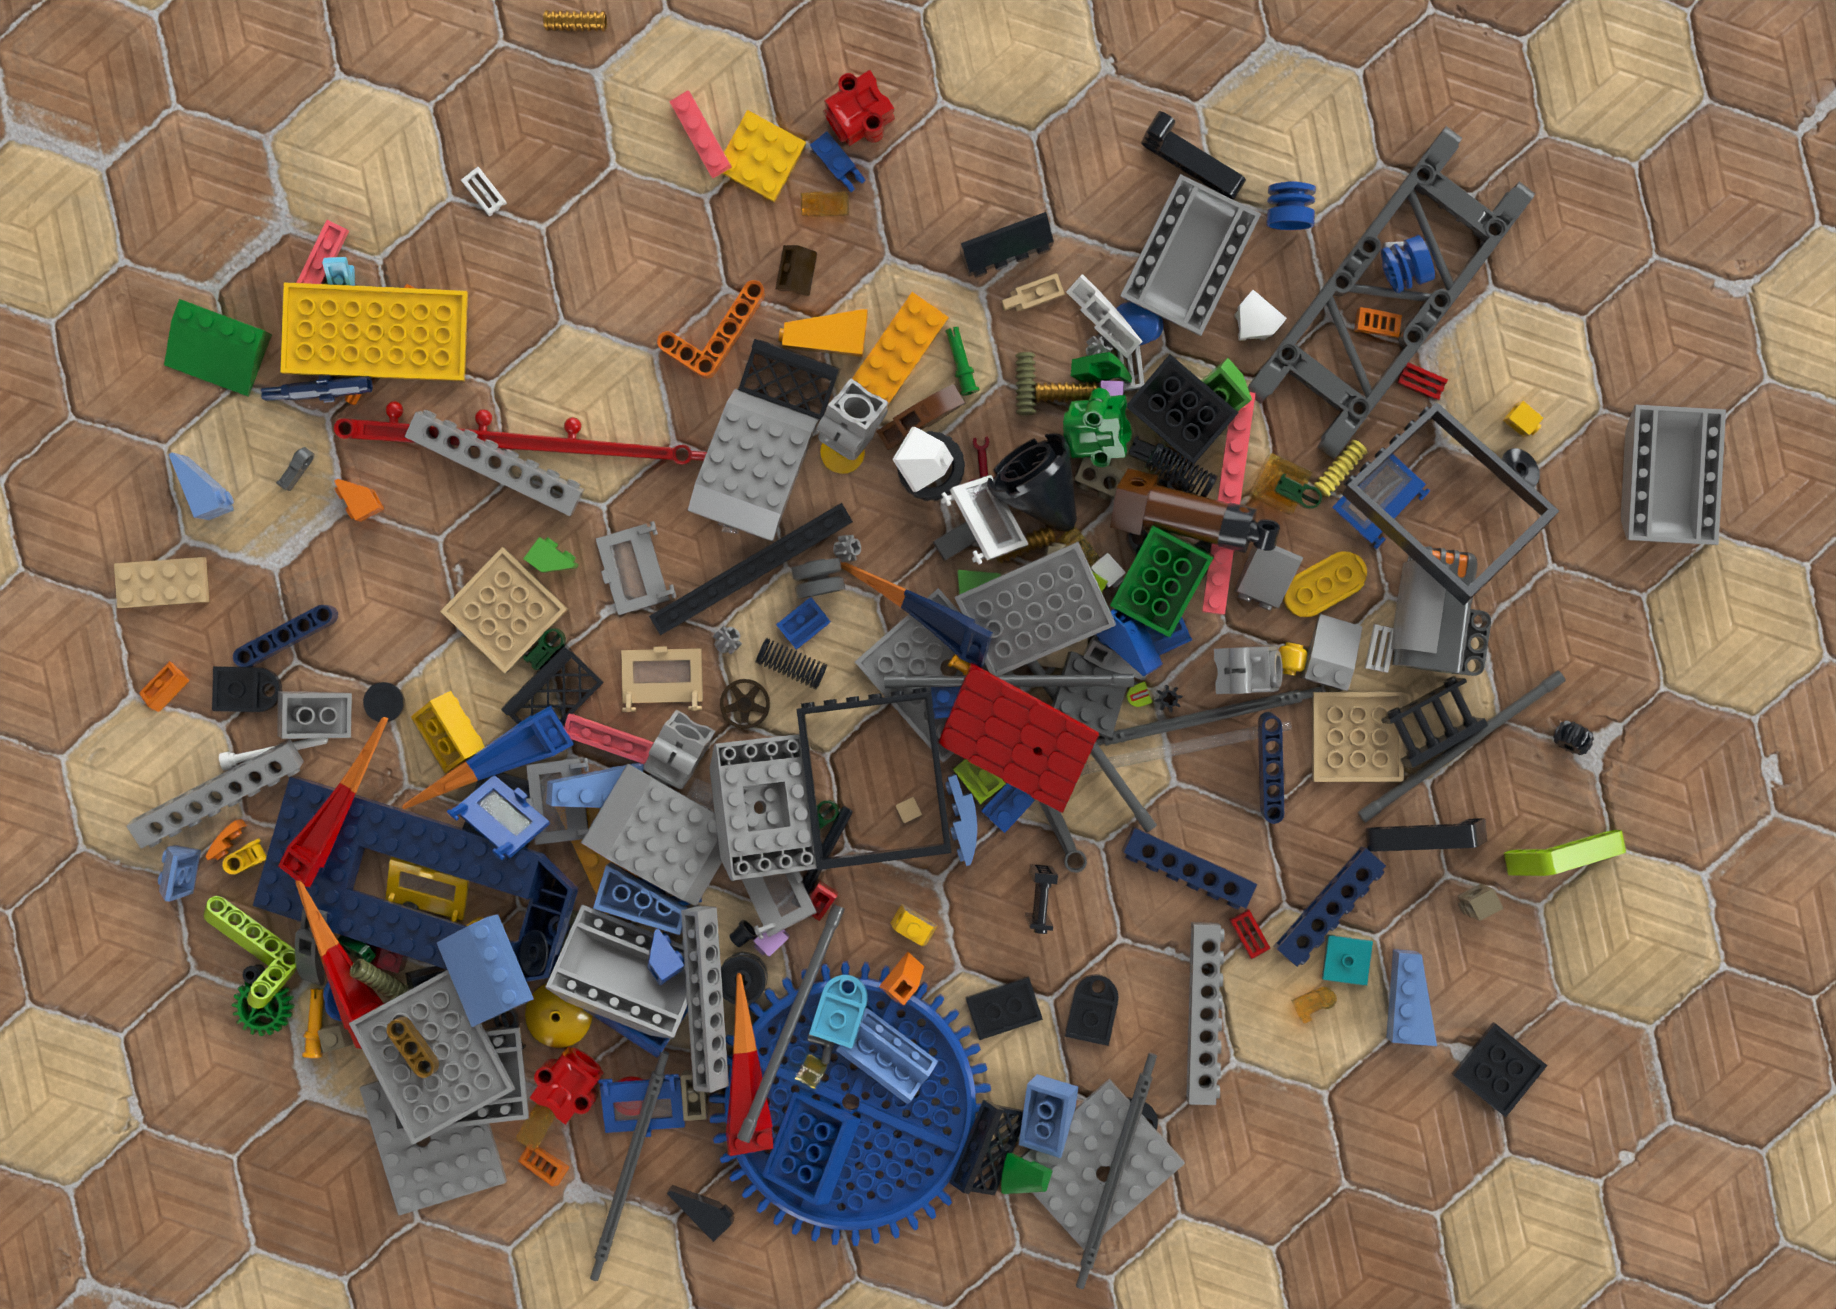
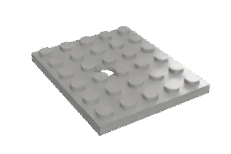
M939 588L927 598L959 612ZM908 614L859 657L855 663L885 697L891 696L890 692L904 690V694H912L913 689L926 688V692L931 691V687L885 689V675L944 676L940 670L941 663L946 659H951L955 653L920 622ZM984 663V665L981 668L989 672L986 664ZM958 670L954 676H963V673ZM1009 671L1000 676L1014 675V673ZM1017 687L1022 691L1027 690L1026 687ZM925 699L891 703L931 748ZM948 717L935 719L937 742ZM938 744L939 758L942 762H945L954 753Z
M448 970L349 1023L412 1145L515 1089L482 1024L471 1027ZM399 1017H407L411 1020L439 1060V1068L435 1073L426 1078H421L413 1072L387 1034L386 1028L391 1021ZM396 1023V1031L403 1034V1025ZM412 1041L409 1042L410 1051L417 1052V1045Z
M1110 1079L1075 1108L1061 1158L1033 1149L1027 1150L1021 1156V1158L1029 1162L1035 1161L1053 1170L1047 1191L1032 1193L1083 1250H1085L1106 1183L1096 1177V1171L1100 1166L1111 1167L1131 1104L1129 1099ZM1142 1114L1104 1234L1185 1164L1178 1153Z
M376 1081L360 1087L398 1215L507 1182L490 1123L443 1128L430 1135L431 1140L427 1146H419L416 1143L412 1145L406 1133L393 1134L390 1101L380 1082Z

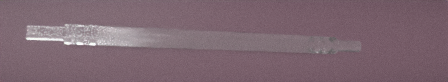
M1290 721L1282 722V732L1292 730ZM1265 724V728L1267 729L1272 728L1274 726V724ZM1258 725L1107 758L1114 768L1255 740L1258 738ZM1090 760L1086 762L1081 776L1103 770L1096 760Z

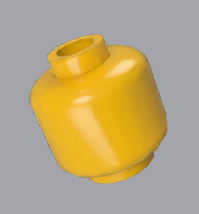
M1286 642L1285 645L1279 648L1283 674L1296 676V672L1304 671L1308 652L1303 649L1304 645Z

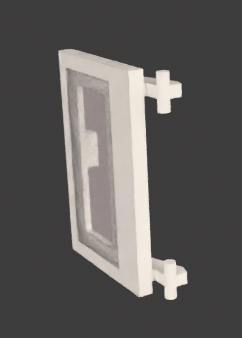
M992 475L952 487L950 489L951 495L949 496L945 492L941 494L943 497L941 502L947 504V506L951 505V501H956L983 553L978 554L977 551H973L974 557L972 560L978 564L983 563L982 559L984 558L990 560L1028 545L1007 503L995 498L988 489L987 481L988 478H991L993 481Z

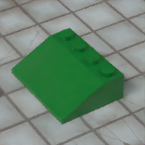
M179 299L171 320L164 365L249 397L272 334Z
M1152 526L1110 606L1171 637L1211 564L1214 555L1162 529Z

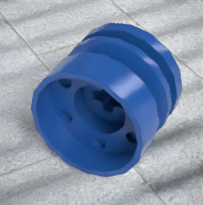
M1296 181L1269 185L1268 194L1272 196L1268 197L1267 202L1277 207L1267 210L1266 225L1269 228L1278 230L1312 228L1315 223V210L1305 206L1315 203L1316 198L1312 195L1316 193V187L1309 183Z
M1420 235L1404 240V251H1402L1398 244L1392 245V251L1389 247L1381 249L1382 266L1385 276L1396 293L1403 292L1404 286L1406 289L1412 288V277L1419 285L1435 279V269L1430 252Z

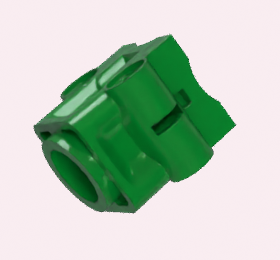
M1096 388L1091 392L1089 400L1071 402L1068 412L1064 414L1063 434L1069 444L1072 458L1091 457V462L1095 466L1103 468L1109 465L1111 458L1126 457V445L1131 440L1132 429L1125 415L1127 407L1125 395L1110 396L1106 389Z

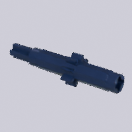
M319 375V380L262 388L261 398L265 401L319 398L320 401L328 403L335 402L334 397L370 393L372 392L373 384L369 376L334 379V376Z

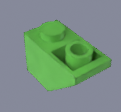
M539 537L523 558L543 573L576 569L579 566L575 562V556L566 550L562 553L556 548L558 544L549 537L546 539Z

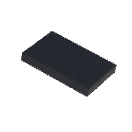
M1029 976L965 997L979 1040L1043 1020Z

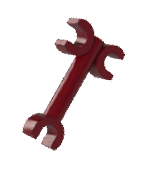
M985 437V444L979 446L977 439L973 438V447L977 450L979 475L980 478L988 476L986 448L990 442L989 438ZM983 490V491H980V492H977V493H974V494H971V495H972V496H977V495H979L980 493L986 492V490Z

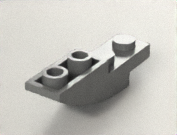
M303 908L301 927L295 934L296 967L302 980L322 986L324 984L325 969ZM318 909L325 922H327L328 912Z

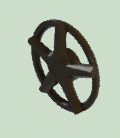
M736 680L730 683L721 695V713L724 719L736 728L750 729L756 727L765 720L769 713V695L765 688L754 680ZM739 683H750L755 686L745 695L736 685ZM731 689L736 702L724 707L725 695ZM759 690L765 696L766 707L754 702V698ZM739 711L741 714V725L733 722L726 713ZM750 711L763 714L757 722L748 725Z

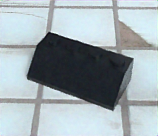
M1047 213L1038 214L961 243L960 254L968 276L974 275L975 278L986 275L989 269L995 268L1000 270L1007 267L1008 262L1013 260L1021 262L1028 259L1032 253L1037 252L1040 255L1050 251L1054 240Z

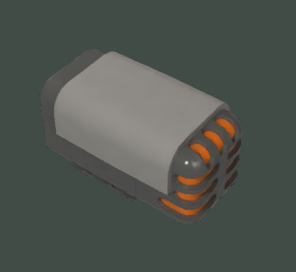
M1431 546L1425 547L1467 586L1476 579L1478 562L1472 553L1432 548ZM1408 556L1407 562L1403 563L1391 643V649L1394 650L1392 665L1466 676L1480 675L1485 668L1491 628L1490 615L1485 611L1471 609L1473 597L1465 605H1462L1410 556ZM1477 615L1482 618L1480 627L1474 624V618ZM1474 637L1479 641L1477 649L1471 647V640ZM1470 660H1473L1476 664L1475 670L1472 672L1467 667Z

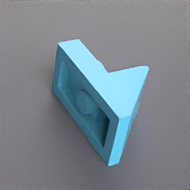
M347 257L323 259L322 264L329 285L355 286V269L353 265H348Z

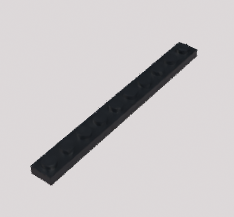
M840 503L649 617L660 636L850 525L853 521L843 504Z

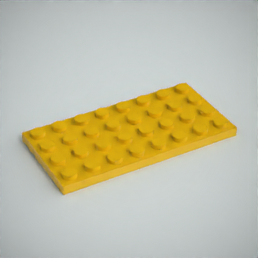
M284 282L281 373L465 382L468 292Z

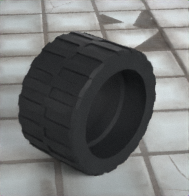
M928 431L925 433L944 442L953 457L952 472L948 480L940 486L924 487L917 492H913L898 467L897 471L902 486L905 487L909 494L911 493L915 498H920L924 501H938L943 498L942 493L945 492L949 496L951 494L950 489L960 485L964 474L965 461L963 452L959 448L960 446L950 436H946L941 432Z

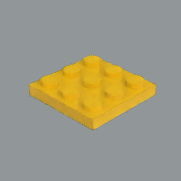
M747 110L724 151L732 168L722 174L775 203L803 152L806 142Z

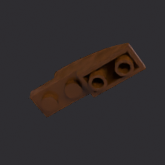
M952 384L893 418V421L876 432L887 450L890 451L904 441L912 427L920 430L930 427L966 402L955 384Z

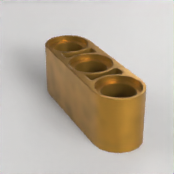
M399 1017L387 1025L386 1030L389 1038L418 1077L426 1078L438 1070V1058L409 1018ZM396 1023L403 1025V1034L396 1031ZM412 1041L417 1045L416 1053L410 1051L409 1042ZM423 1060H426L430 1063V1071H426L423 1069Z

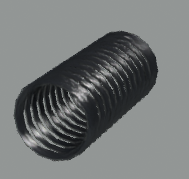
M1158 443L1149 457L1145 468L1149 469L1153 464L1150 471H1153L1162 457L1155 471V474H1157L1168 457L1159 476L1163 474L1172 460L1164 476V479H1166L1170 470L1177 462L1168 479L1169 482L1181 465L1172 482L1174 484L1186 466L1177 484L1179 486L1191 468L1181 489L1185 487L1195 471L1186 491L1189 490L1193 481L1200 473L1190 494L1193 493L1204 476L1195 495H1198L1200 489L1209 478L1200 495L1207 497L1218 476L1213 475L1212 472L1208 474V470L1204 471L1203 467L1199 469V465L1195 466L1194 462L1190 464V460L1186 461V457L1181 460V455L1176 458L1177 452L1172 455V450L1168 452V447L1163 450L1164 445Z
M767 637L761 646L755 663L762 665L764 662V667H767L769 664L768 669L773 667V672L778 668L777 672L780 673L782 671V675L787 673V678L792 674L791 679L793 680L796 677V682L801 678V684L806 680L805 686L810 683V688L813 687V689L817 690L828 665L823 663L815 678L820 665V661H818L810 676L816 659L813 660L806 673L811 657H809L801 672L807 656L804 655L796 671L802 655L801 652L791 670L797 650L789 665L787 666L793 649L790 650L782 665L788 646L785 648L777 664L784 646L783 644L772 663L779 642H777L767 661L774 644L773 640L766 653L770 643V638L768 639Z

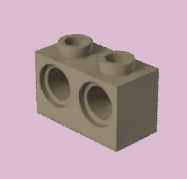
M1083 457L1073 482L1077 483V488L1089 492V489L1098 492V497L1109 501L1110 498L1115 499L1116 488L1125 472L1110 465L1103 468L1097 467L1091 462V457ZM1083 470H1092L1094 479L1091 481L1085 480L1082 475ZM1105 478L1114 480L1115 486L1113 489L1108 490L1104 487L1103 481Z

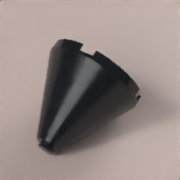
M1045 434L1047 440L1037 442L1033 438L1005 456L993 469L996 475L993 481L991 478H988L987 487L995 498L1058 531L1068 532L1075 527L1077 521L1070 448L1061 434Z

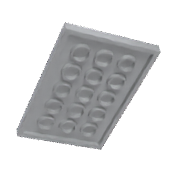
M1079 542L955 596L963 615L975 619V624L993 632L985 664L989 672L995 676L1005 674L1116 625Z

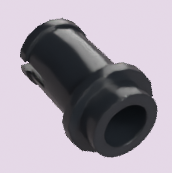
M261 964L246 967L243 971V979L247 983L253 984L265 971V967Z

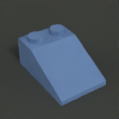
M173 452L168 454L194 518L211 520L234 511L232 506L234 501L231 494L192 459Z
M173 845L167 847V850L163 852L162 863H164L163 871L158 877V885H160L159 892L165 901L170 902L193 894L201 854L200 849Z
M1038 1074L1027 1084L1019 1139L1020 1146L1058 1158L1062 1157L1076 1108L1078 1086Z

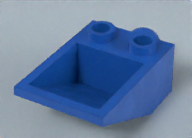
M1117 609L1110 611L1116 625L1095 634L1102 644L1108 645L1142 676H1146L1160 668L1163 663L1145 624Z

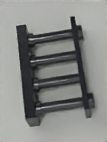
M1456 676L1447 678L1443 681L1444 685L1400 709L1396 707L1389 710L1387 716L1381 719L1382 723H1394L1407 749V755L1400 759L1404 767L1414 768L1488 727L1485 718H1477L1471 715L1458 688L1467 683L1465 678H1456ZM1448 692H1451L1464 719L1462 721L1463 724L1458 727L1453 726L1439 698ZM1432 702L1445 729L1444 735L1439 738L1434 736L1421 710V707ZM1412 712L1426 739V745L1421 748L1415 747L1402 720L1403 717Z
M1030 864L1029 873L1036 884L1033 913L1025 912V918L1029 928L1034 929V933L1047 934V930L1053 931V924L1047 914L1049 888L1052 887V884L1057 885L1058 874L1053 866Z

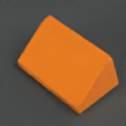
M169 661L139 694L149 708L159 712L189 682V679Z

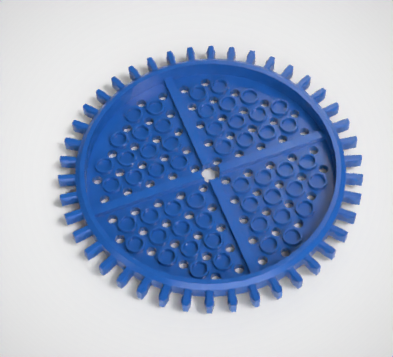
M843 961L841 967L842 975H849L848 961ZM869 962L863 963L861 967L862 975L861 977H856L866 987L868 993L866 1007L909 1040L915 1039L917 1041L916 1045L928 1054L931 1048L937 1050V1054L931 1056L938 1063L930 1076L918 1089L919 1095L914 1096L912 1101L907 1104L860 1068L851 1069L850 1064L852 1062L836 1051L839 1044H835L832 1049V1053L837 1054L838 1059L834 1061L830 1059L829 1064L821 1063L824 1045L809 1042L807 1037L808 1033H810L823 989L832 979L830 977V968L825 963L822 964L821 968L823 980L813 983L801 1015L805 1016L806 1021L797 1022L793 1032V1036L797 1038V1041L795 1043L789 1042L784 1054L788 1058V1062H781L776 1074L779 1082L776 1084L772 1083L767 1097L770 1099L768 1106L773 1125V1145L778 1133L774 1132L773 1128L775 1126L781 1127L786 1114L782 1108L789 1106L794 1093L791 1090L793 1085L799 1087L798 1093L811 1098L812 1095L818 1094L820 1096L819 1101L831 1106L834 1103H838L841 1110L851 1115L854 1112L861 1114L859 1126L829 1204L814 1205L763 1177L762 1174L770 1156L765 1150L729 1156L728 1152H725L720 1157L721 1163L737 1158L741 1166L731 1173L730 1180L732 1182L740 1179L743 1175H747L752 1182L743 1190L742 1196L744 1198L751 1196L757 1189L765 1196L758 1204L757 1211L759 1213L764 1211L769 1203L772 1202L780 1208L774 1217L773 1223L775 1225L782 1222L784 1215L788 1213L796 1217L792 1225V1234L796 1235L801 1230L803 1221L814 1225L811 1231V1239L815 1242L820 1236L821 1227L833 1229L831 1235L832 1245L838 1244L840 1230H851L853 1246H858L860 1241L859 1230L871 1229V1238L874 1244H877L880 1240L878 1227L889 1224L891 1234L896 1239L899 1238V1226L896 1221L906 1217L909 1225L915 1231L918 1229V1219L915 1217L914 1212L923 1208L927 1216L932 1220L936 1218L935 1208L929 1203L936 1196L949 1206L952 1203V1199L943 1189L951 1180L975 1121V1114L979 1111L982 1104L976 1103V1094L991 1091L989 1083L974 1084L973 1075L987 1071L986 1063H979L974 1066L969 1064L968 1056L977 1054L981 1050L979 1043L963 1048L960 1042L961 1038L968 1036L971 1032L970 1026H963L960 1030L954 1032L949 1025L950 1022L957 1018L959 1011L955 1008L945 1017H942L936 1011L944 1001L942 994L936 996L930 1005L922 1000L921 997L927 990V983L925 982L919 985L916 993L911 996L905 1005L894 1001L879 987L890 974L889 966H884L881 971L880 980L868 977L870 971ZM807 968L803 969L801 972L802 979L805 976ZM788 977L782 980L783 987L788 994L781 999L776 996L771 988L765 990L766 998L772 1003L767 1010L764 1011L756 1002L749 1004L750 1010L758 1016L752 1028L762 1077L799 988L795 989L793 987L792 981ZM846 980L843 983L842 988L844 992L852 993L854 991V983L852 981ZM878 1001H883L885 1006L878 1008L876 1004ZM899 1010H904L905 1016L899 1017L897 1015V1012ZM919 1019H924L926 1021V1024L924 1026H919L917 1021ZM775 1027L776 1033H769L768 1028ZM727 1034L726 1043L728 1045H734L733 1035ZM810 1045H816L817 1050L815 1052L810 1051ZM765 1047L768 1052L761 1054L759 1049ZM728 1055L727 1065L731 1066L728 1074L729 1086L726 1087L725 1094L714 1093L709 1096V1102L725 1103V1113L711 1115L710 1123L726 1122L727 1125L733 1057ZM806 1065L808 1066V1071L802 1072L800 1067ZM822 1074H827L829 1076V1079L827 1081H823L820 1076ZM943 1077L949 1080L945 1085L940 1082ZM848 1083L849 1088L844 1090L841 1088V1084ZM865 1091L870 1094L869 1098L864 1099L861 1096V1094ZM847 1093L859 1097L857 1108L849 1110L843 1106L842 1099ZM933 1098H938L940 1103L934 1105L931 1101ZM885 1100L890 1102V1106L887 1108L882 1106V1102ZM954 1107L960 1108V1112L958 1114H954L952 1112V1109ZM908 1109L911 1114L904 1116L902 1114L903 1110ZM925 1118H929L931 1120V1123L929 1125L923 1124V1120ZM875 1121H879L881 1123V1126L879 1128H875L873 1126V1123ZM949 1127L952 1131L949 1134H945L943 1129ZM895 1130H900L902 1134L901 1136L896 1137L894 1136L893 1132ZM726 1132L715 1135L713 1138L714 1143L727 1141ZM920 1139L922 1144L917 1146L914 1144V1140ZM869 1141L872 1143V1147L866 1148L864 1143ZM941 1148L943 1151L938 1155L935 1154L934 1150ZM890 1150L892 1151L893 1155L891 1157H886L884 1154L885 1151ZM907 1159H911L913 1161V1164L911 1166H907L905 1164V1161ZM857 1162L863 1163L861 1169L856 1168L855 1164ZM931 1168L934 1172L928 1175L925 1173V1170ZM877 1171H882L884 1175L883 1177L879 1178L876 1176L875 1173ZM903 1180L904 1185L897 1186L896 1181ZM852 1182L855 1186L853 1189H848L846 1184ZM873 1191L875 1196L869 1198L867 1192ZM839 1203H844L846 1207L844 1209H839L837 1205Z

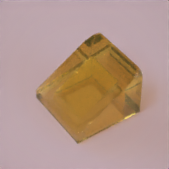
M807 1055L795 1079L815 1089L825 1073L827 1064L821 1063V1060L812 1055Z

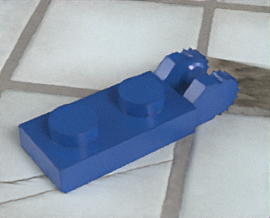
M828 131L810 144L815 154L850 193L855 188L845 177L849 172L861 184L866 181L856 168V165Z

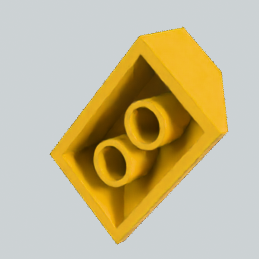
M451 691L429 701L410 716L445 773L456 768L485 747L481 737L477 735L471 725L470 719L460 707L458 699L454 697Z

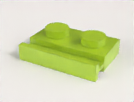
M964 759L953 770L980 804L1006 784L1001 778Z

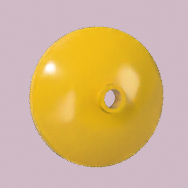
M545 983L532 994L534 999L527 1002L525 1010L527 1027L533 1037L546 1046L553 1048L571 1046L585 1036L591 1026L593 1016L584 1011L583 1008L565 1002L545 988L547 985ZM553 1014H559L560 1020H554Z

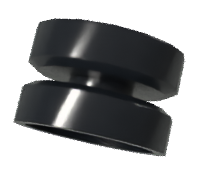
M742 951L732 954L721 966L723 998L732 1004H736V975L738 973L745 975L743 985L747 1004H751L760 998L768 980L767 968L762 959L753 953Z

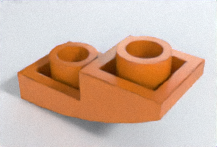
M243 819L235 820L216 837L206 854L207 860L216 858L218 861L229 854L228 849L234 846L231 841L242 835L241 830L247 826Z

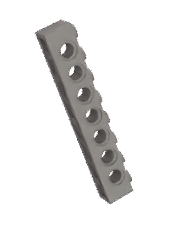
M423 410V412L418 411L414 414L405 438L568 516L574 513L585 490L580 488V483L572 479L566 481L559 477V473L551 469L545 471L539 468L537 462L530 459L524 461L518 458L519 454L512 450L506 449V451L497 448V443L488 439L483 441L477 438L478 435L470 430L465 429V431L456 428L457 424L449 420H444L443 422L437 419L436 414L431 411ZM431 426H435L438 429L439 435L437 438L430 434ZM452 436H456L459 439V447L451 445L450 438ZM472 446L480 449L479 457H474L471 454ZM492 456L500 458V467H495L492 464ZM513 466H518L521 469L522 474L520 477L513 475ZM533 476H539L542 479L541 487L533 484ZM553 486H560L563 490V495L560 497L556 496L553 493Z
M288 739L132 819L126 827L141 849L147 845L150 848L154 847L162 841L161 838L167 835L173 837L182 831L181 828L187 825L189 827L197 825L202 821V817L206 815L212 817L221 811L220 808L226 805L232 807L241 801L240 798L246 795L252 797L259 793L261 787L265 785L271 787L280 782L281 777L295 775L300 771L304 760L291 739ZM271 762H278L281 765V769L274 768ZM252 772H258L261 775V779L254 778ZM232 782H238L242 789L234 788ZM212 792H218L222 799H216ZM192 802L199 803L202 809L195 808ZM173 812L179 813L182 819L175 818ZM153 822L159 823L162 829H157Z
M696 906L681 910L693 1088L696 1091L711 1093L729 1086L717 907Z
M1191 922L1186 1100L1189 1105H1216V1099L1220 1098V1085H1217V1076L1221 1075V1064L1217 1063V1054H1221V1040H1218V1031H1222V1019L1218 1018L1219 1009H1222L1223 1006L1222 996H1219V987H1223V973H1220V964L1223 965L1224 952L1220 951V942H1224V929H1221L1219 923ZM1212 941V949L1207 952L1203 951V943ZM1206 963L1212 964V970L1208 974H1204L1201 971L1202 966ZM1204 986H1211L1212 988L1208 996L1201 995V989ZM1204 1008L1211 1009V1014L1208 1018L1200 1017V1013ZM1203 1031H1210L1209 1039L1200 1040V1034ZM1209 1053L1210 1058L1207 1062H1199L1201 1054ZM1201 1076H1209L1207 1084L1200 1085L1198 1083Z

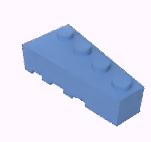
M638 762L630 764L643 772L644 764ZM626 765L547 781L546 804L561 807L601 808Z
M612 862L605 866L593 907L596 910L678 935L683 932L681 910L688 909Z
M1393 949L1386 1038L1392 1043L1437 1046L1422 955L1416 951Z

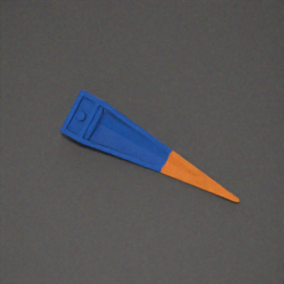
M549 706L533 716L530 715L407 801L403 804L402 809H407L490 776L555 756L573 746L574 743L553 708Z

